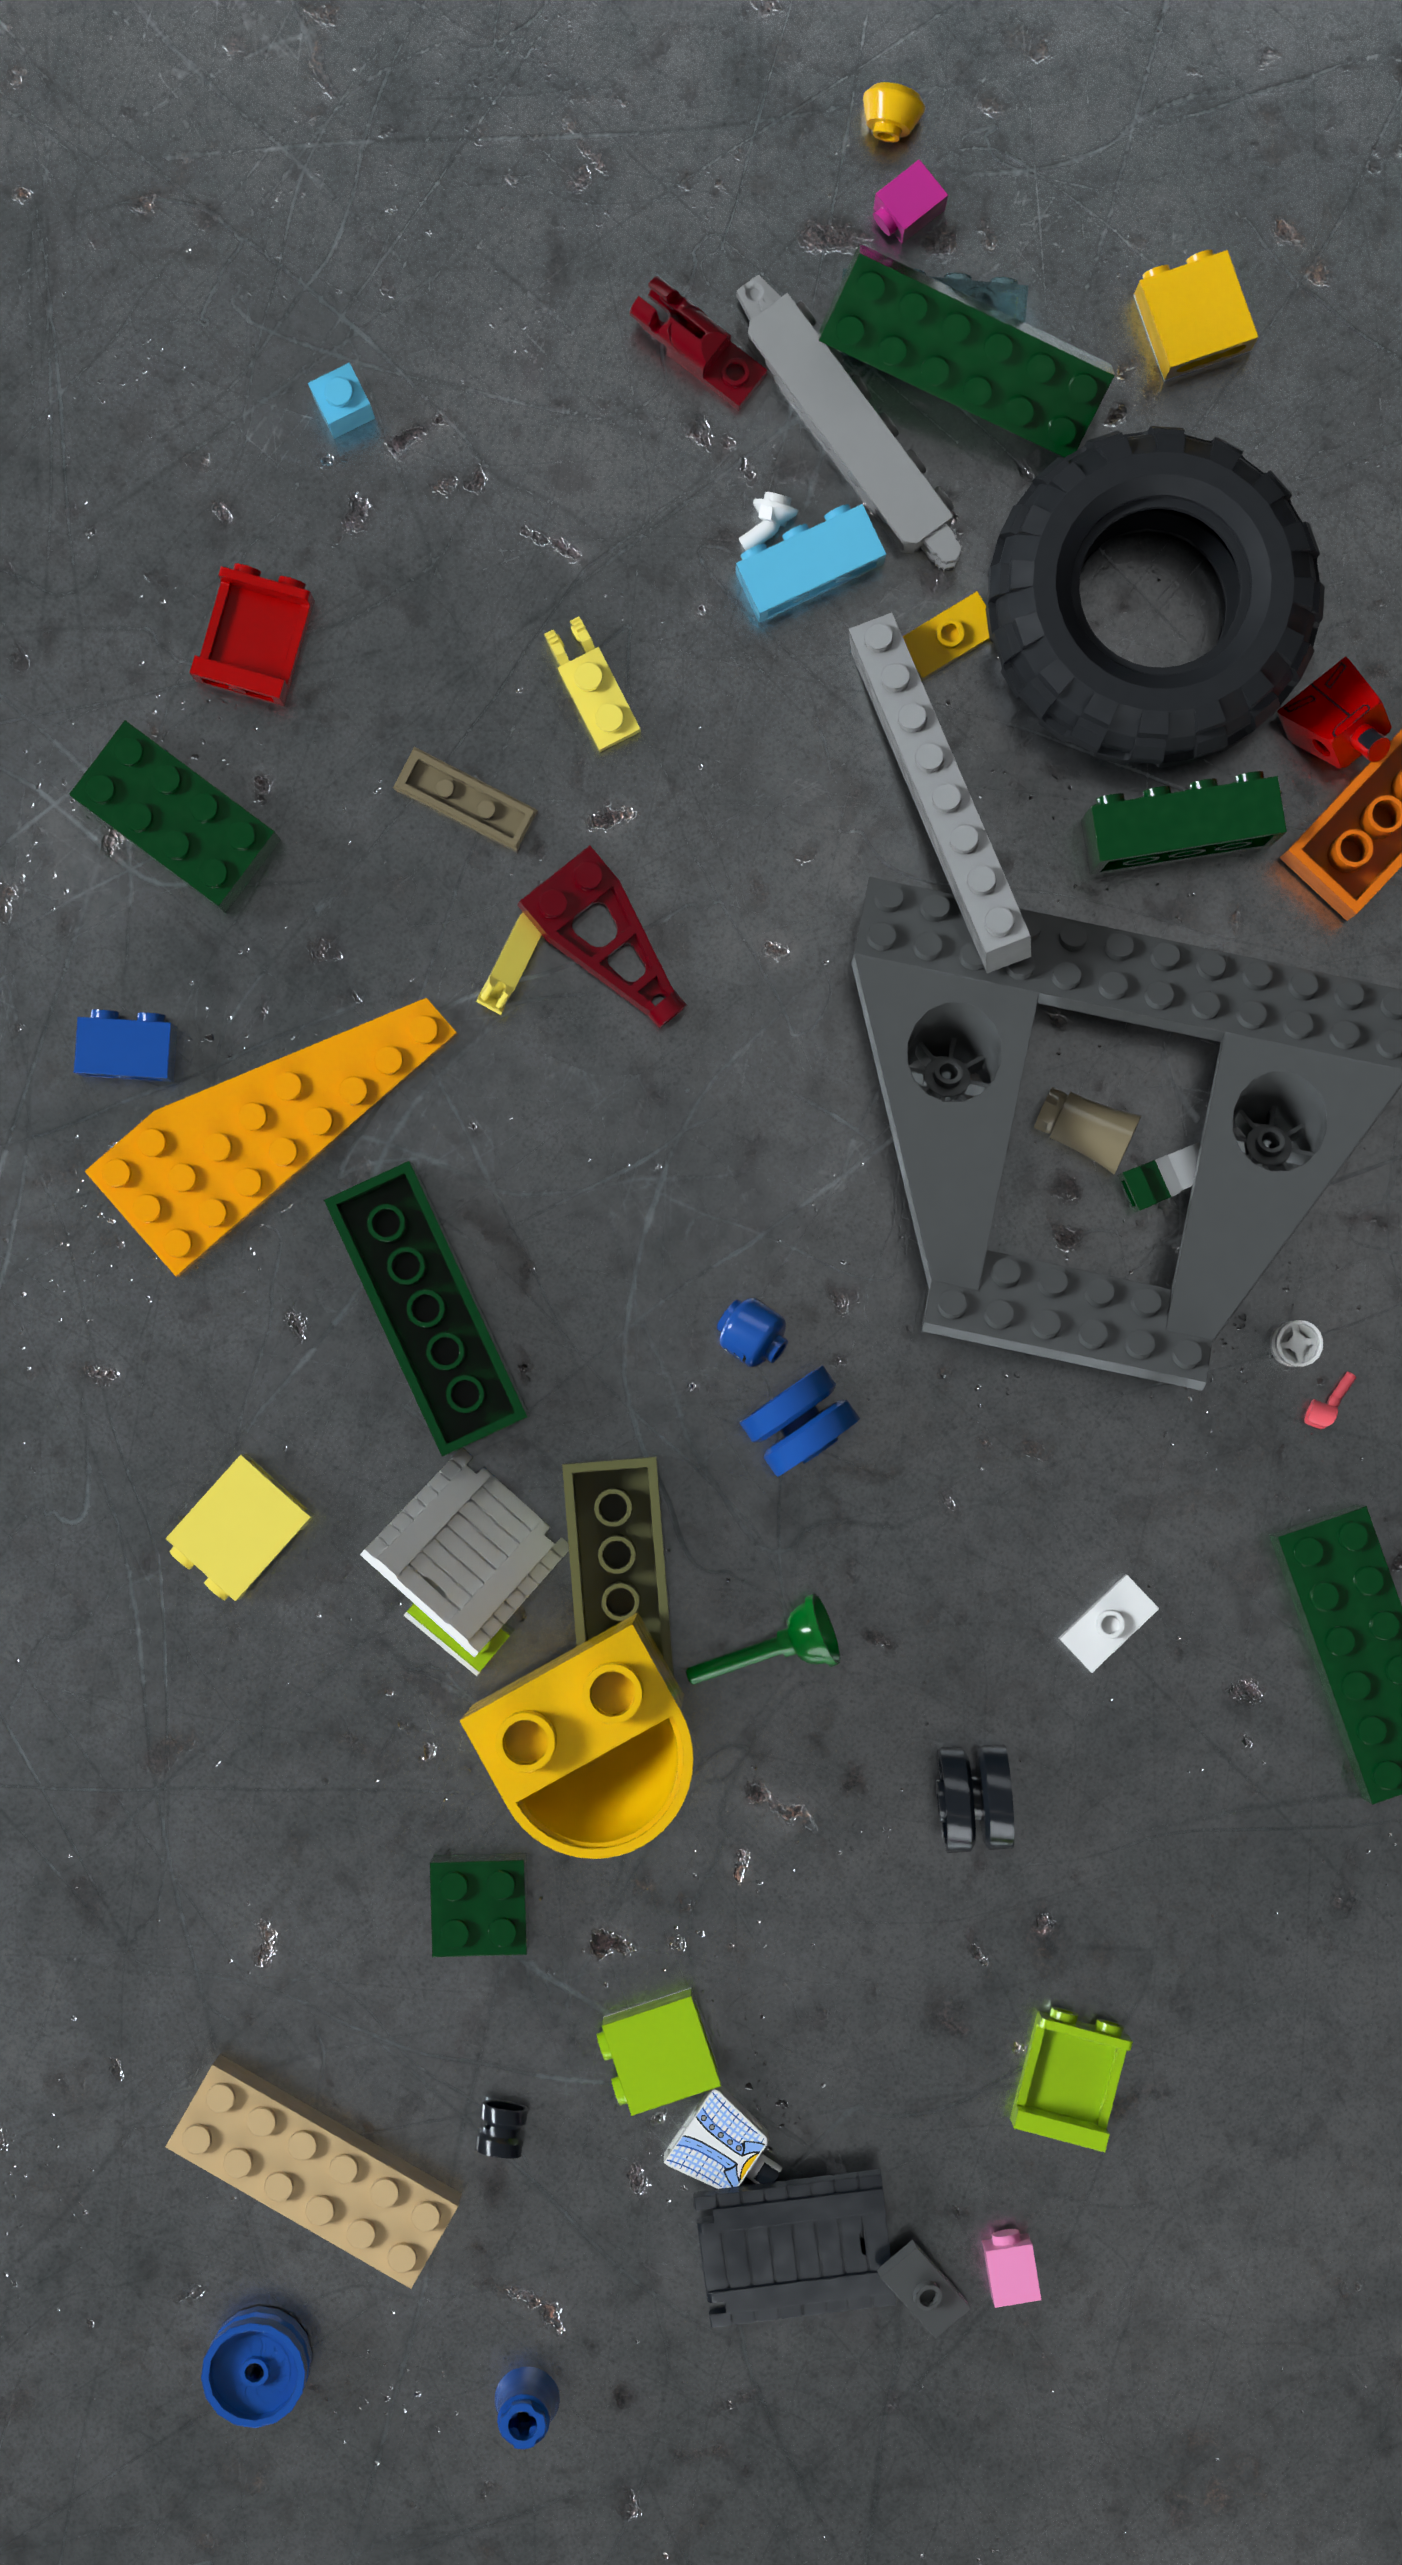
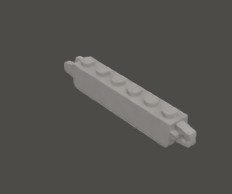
M760 275L755 276L749 282L742 285L737 290L736 296L750 321L748 348L759 363L768 370V375L900 552L914 554L922 549L930 561L935 562V566L939 568L938 570L942 569L944 572L945 570L954 569L957 561L960 560L959 555L962 554V545L959 544L960 541L956 540V535L950 529L953 515L950 511L954 509L950 498L941 487L937 486L933 489L923 476L926 472L923 462L912 449L906 452L895 437L899 433L892 420L885 412L877 414L868 402L871 394L866 385L857 375L850 377L840 364L844 361L841 352L819 341V335L813 328L816 321L811 311L802 301L795 304L788 293L781 297Z

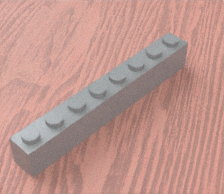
M891 612L849 628L852 656L986 973L1031 957V935L893 613Z

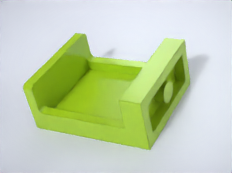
M1051 2007L1050 2013L1038 2010L1010 2116L1013 2128L1105 2152L1110 2136L1107 2130L1109 2117L1127 2051H1131L1133 2041L1128 2034L1123 2033L1124 2026L1112 2021L1097 2019L1096 2024L1092 2025L1077 2021L1079 2016L1077 2013L1063 2008Z

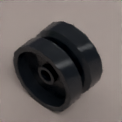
M1004 1744L980 1746L976 1754V1776L971 1774L969 1756L963 1748L938 1749L936 1795L939 1822L942 1823L946 1852H971L976 1841L975 1821H980L982 1839L989 1850L1013 1849L1015 1831L1014 1808L1006 1746Z

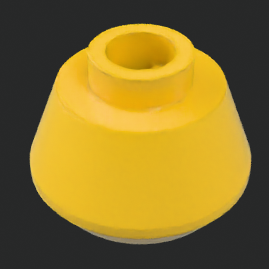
M880 82L871 86L863 95L866 125L873 130L875 138L885 142H898L900 137L908 136L925 112V105L921 96L915 90L904 85Z

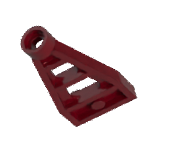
M590 845L519 901L517 906L546 941L644 1014L648 1015L659 1029L687 1006L671 986L620 880ZM595 903L603 904L608 908L617 927L616 937L603 947L590 945L578 936L572 928L573 920ZM624 944L631 945L645 966L644 975L635 982L626 981L608 964V957ZM657 995H662L665 999L655 1006L652 1003V999Z

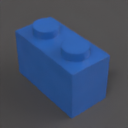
M91 1010V1017H77L74 1073L82 1077L174 1082L178 1027L170 1022H165L166 1015L140 1012L137 1015V1020L119 1019L118 1011Z

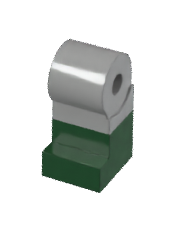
M1199 1142L1117 1175L1134 1213L1184 1192V1189L1193 1185L1200 1149Z

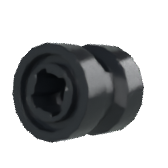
M483 2101L480 2118L486 2125L477 2136L475 2150L481 2154L497 2158L514 2159L521 2157L523 2140L520 2137V2130L526 2125L528 2108L507 2101Z

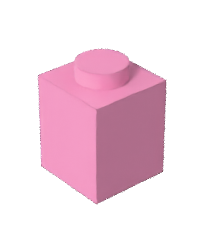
M1005 2229L992 2233V2239L982 2240L990 2292L995 2308L1040 2301L1039 2281L1033 2245L1029 2234H1020L1018 2229Z

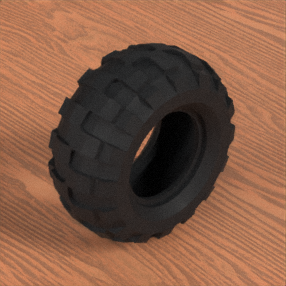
M1150 426L1147 431L1124 435L1117 430L1086 441L1082 448L1065 458L1058 457L1033 479L1028 490L1018 503L1013 506L999 534L987 576L989 580L985 610L989 638L991 642H994L1002 669L1000 672L1016 699H1022L1040 720L1039 724L1063 743L1066 741L1073 742L1093 752L1094 758L1124 766L1127 763L1155 764L1160 768L1190 764L1193 760L1217 751L1221 753L1249 737L1261 724L1274 715L1301 680L1314 653L1315 638L1319 624L1323 620L1325 586L1320 582L1317 558L1320 552L1310 523L1301 521L1291 503V492L1271 470L1263 473L1247 461L1242 455L1244 450L1216 436L1213 440H1204L1184 434V428ZM1154 531L1174 535L1189 542L1201 551L1218 574L1224 591L1226 605L1225 621L1216 646L1194 661L1165 668L1147 667L1132 663L1108 649L1094 634L1088 624L1081 606L1079 591L1081 569L1089 557L1102 545L1128 533Z

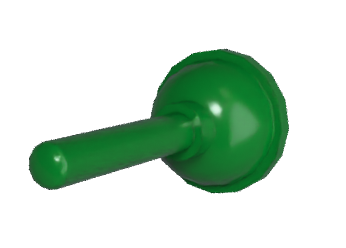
M814 1593L806 1596L805 1602L797 1606L790 1613L787 1620V1628L777 1631L776 1637L690 1666L686 1670V1676L688 1681L695 1685L784 1654L785 1657L797 1654L801 1660L808 1664L819 1665L826 1663L832 1667L840 1663V1651L826 1608L819 1596Z

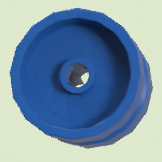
M823 1365L794 1383L740 1422V1425L752 1442H763L780 1430L784 1437L770 1446L763 1457L777 1477L800 1462L805 1464L839 1440L837 1438L839 1435L860 1420L848 1400H837L823 1410H818L816 1405L833 1393L836 1383Z
M256 2306L238 2311L221 2325L204 2357L201 2381L207 2401L219 2416L237 2426L258 2428L278 2422L293 2410L303 2393L310 2375L312 2351L308 2335L295 2318L277 2308ZM253 2363L258 2364L254 2368L251 2366Z

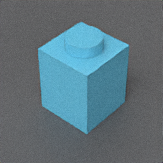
M350 362L308 383L313 398L334 439L375 419L371 404Z

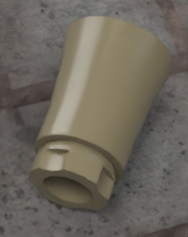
M1052 1087L1041 1108L1034 1128L1051 1134L1050 1139L1083 1154L1115 1175L1142 1115L1108 1107L1071 1091L1067 1095V1093Z

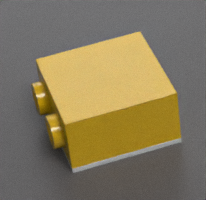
M1212 250L1198 252L1190 256L1186 260L1187 264L1173 269H1170L1169 265H1161L1145 272L1142 275L1143 279L1139 280L1134 298L1164 381L1251 352L1258 339L1257 331L1228 250L1214 254Z

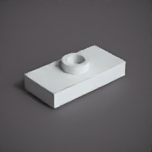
M1125 1574L1075 1621L1059 1639L1093 1673L1159 1608Z

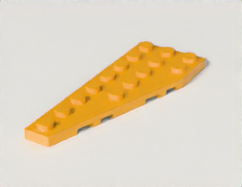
M424 998L154 1110L86 1169L85 1172L176 1277H179L449 1043L458 1033L427 998Z

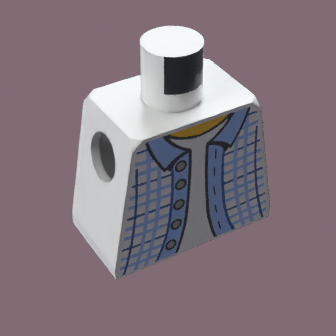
M722 2085L705 2091L664 2152V2163L717 2189L739 2187L745 2177L756 2184L775 2182L782 2170L780 2165L762 2154L770 2140L769 2131Z

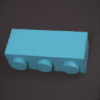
M849 504L839 506L824 516L826 521L810 529L807 524L799 525L782 535L784 541L767 548L765 543L746 550L740 555L742 560L736 563V575L759 623L884 565L886 552L863 504L852 509Z

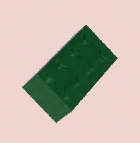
M124 720L69 793L78 804L224 913H227L281 841L274 830L126 720Z
M1254 771L1235 776V782L1218 785L1217 779L1212 778L1189 783L1190 789L1171 793L1170 786H1160L1142 791L1143 796L1136 799L1125 800L1123 793L1096 798L1097 804L1090 806L1081 819L1090 875L1272 846L1287 832L1278 776L1264 778L1263 771Z

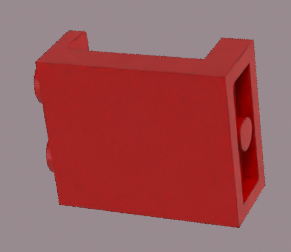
M235 563L233 569L221 566L218 574L221 583L200 656L194 655L190 674L198 683L285 707L315 600L311 592L305 590L306 584L297 579L279 576L277 582L260 577L261 571L248 565Z

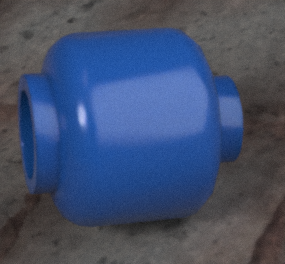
M748 1298L743 1302L739 1299L735 1300L727 1308L717 1324V1330L721 1332L719 1338L721 1347L749 1367L759 1366L766 1359L774 1363L788 1344V1340L783 1337L786 1330V1322L783 1316L757 1298Z

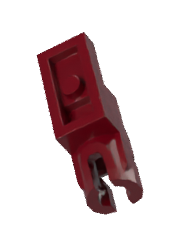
M659 276L654 277L648 283V287L651 289L648 297L668 314L669 318L666 322H662L659 319L657 310L640 296L633 303L630 309V316L638 321L645 331L666 346L667 356L739 411L765 379L768 370L732 343L731 334L711 320L699 307L686 297L681 296L676 289Z

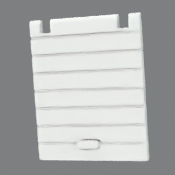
M461 1448L360 1555L475 1658L567 1554L569 1545L562 1537L555 1544L549 1540L545 1534L548 1533L551 1527L485 1467L480 1469L477 1474L469 1468L467 1464L473 1457L465 1449Z

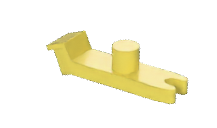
M523 912L517 919L476 1000L477 1003L499 1015L502 1014L507 1001L514 992L542 935Z

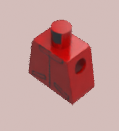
M1346 656L1277 711L1290 742L1338 769L1346 768L1361 755L1370 762H1378L1387 755L1391 746L1390 740L1386 735L1390 733L1392 726L1379 696Z

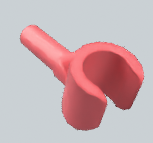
M1347 1371L1329 1396L1327 1404L1313 1399L1307 1409L1304 1422L1318 1429H1325L1333 1424L1337 1418L1338 1406L1341 1404V1400L1357 1377Z

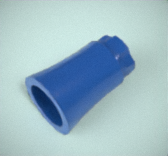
M535 2367L516 2368L508 2372L500 2380L496 2388L495 2407L498 2413V2428L502 2438L516 2449L525 2450L532 2448L545 2437L550 2422L554 2419L559 2409L560 2395L558 2387L552 2377L545 2371ZM518 2412H527L529 2416H521Z

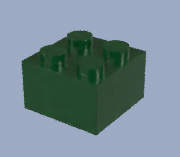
M527 1853L434 1855L430 1861L432 1957L527 1955L529 1949Z

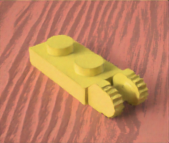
M577 617L570 621L571 630L575 639L580 642L585 654L569 661L564 650V644L554 629L545 633L544 636L559 665L557 668L598 751L602 752L641 732V729L600 648H595L581 618Z

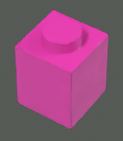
M919 159L876 193L873 208L876 212L873 213V216L878 226L886 235L891 236L894 233L903 244L945 211L948 194Z

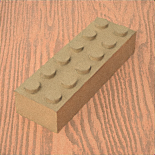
M221 2054L212 2064L165 2146L174 2153L412 2289L452 2219L462 2196V2193Z

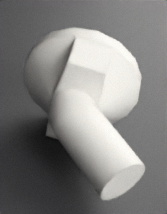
M765 492L764 499L755 498L753 500V505L759 513L758 517L762 522L739 537V541L745 550L765 543L778 532L780 526L786 527L787 521L798 515L799 510L790 506L792 498L772 492Z

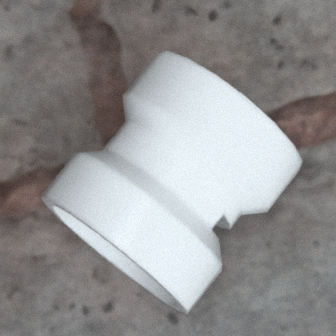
M1287 1321L1274 1329L1270 1337V1350L1273 1357L1279 1363L1285 1366L1304 1367L1312 1364L1319 1358L1323 1350V1338L1319 1329L1308 1321Z

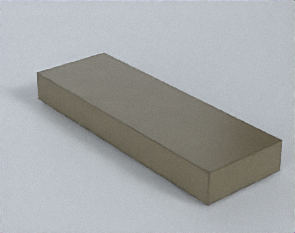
M416 747L413 748L393 787L395 791L516 853H518L538 814L537 809Z

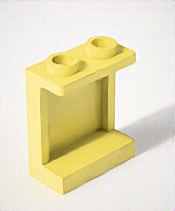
M241 1454L165 1539L173 1545L169 1552L178 1562L188 1569L195 1565L208 1577L204 1584L215 1595L224 1601L229 1596L234 1601H237L247 1592L246 1590L295 1535L305 1528L315 1514L248 1454Z

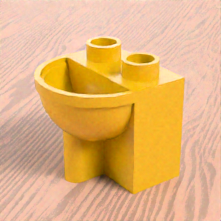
M639 1613L634 1614L476 1702L460 1719L461 1725L514 1819L529 1835L541 1844L565 1855L587 1859L610 1858L632 1852L644 1846L663 1832L679 1812L690 1787L694 1757L691 1733L681 1710L684 1694Z

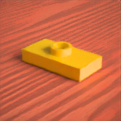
M978 591L903 636L921 681L990 640L985 610L986 604Z

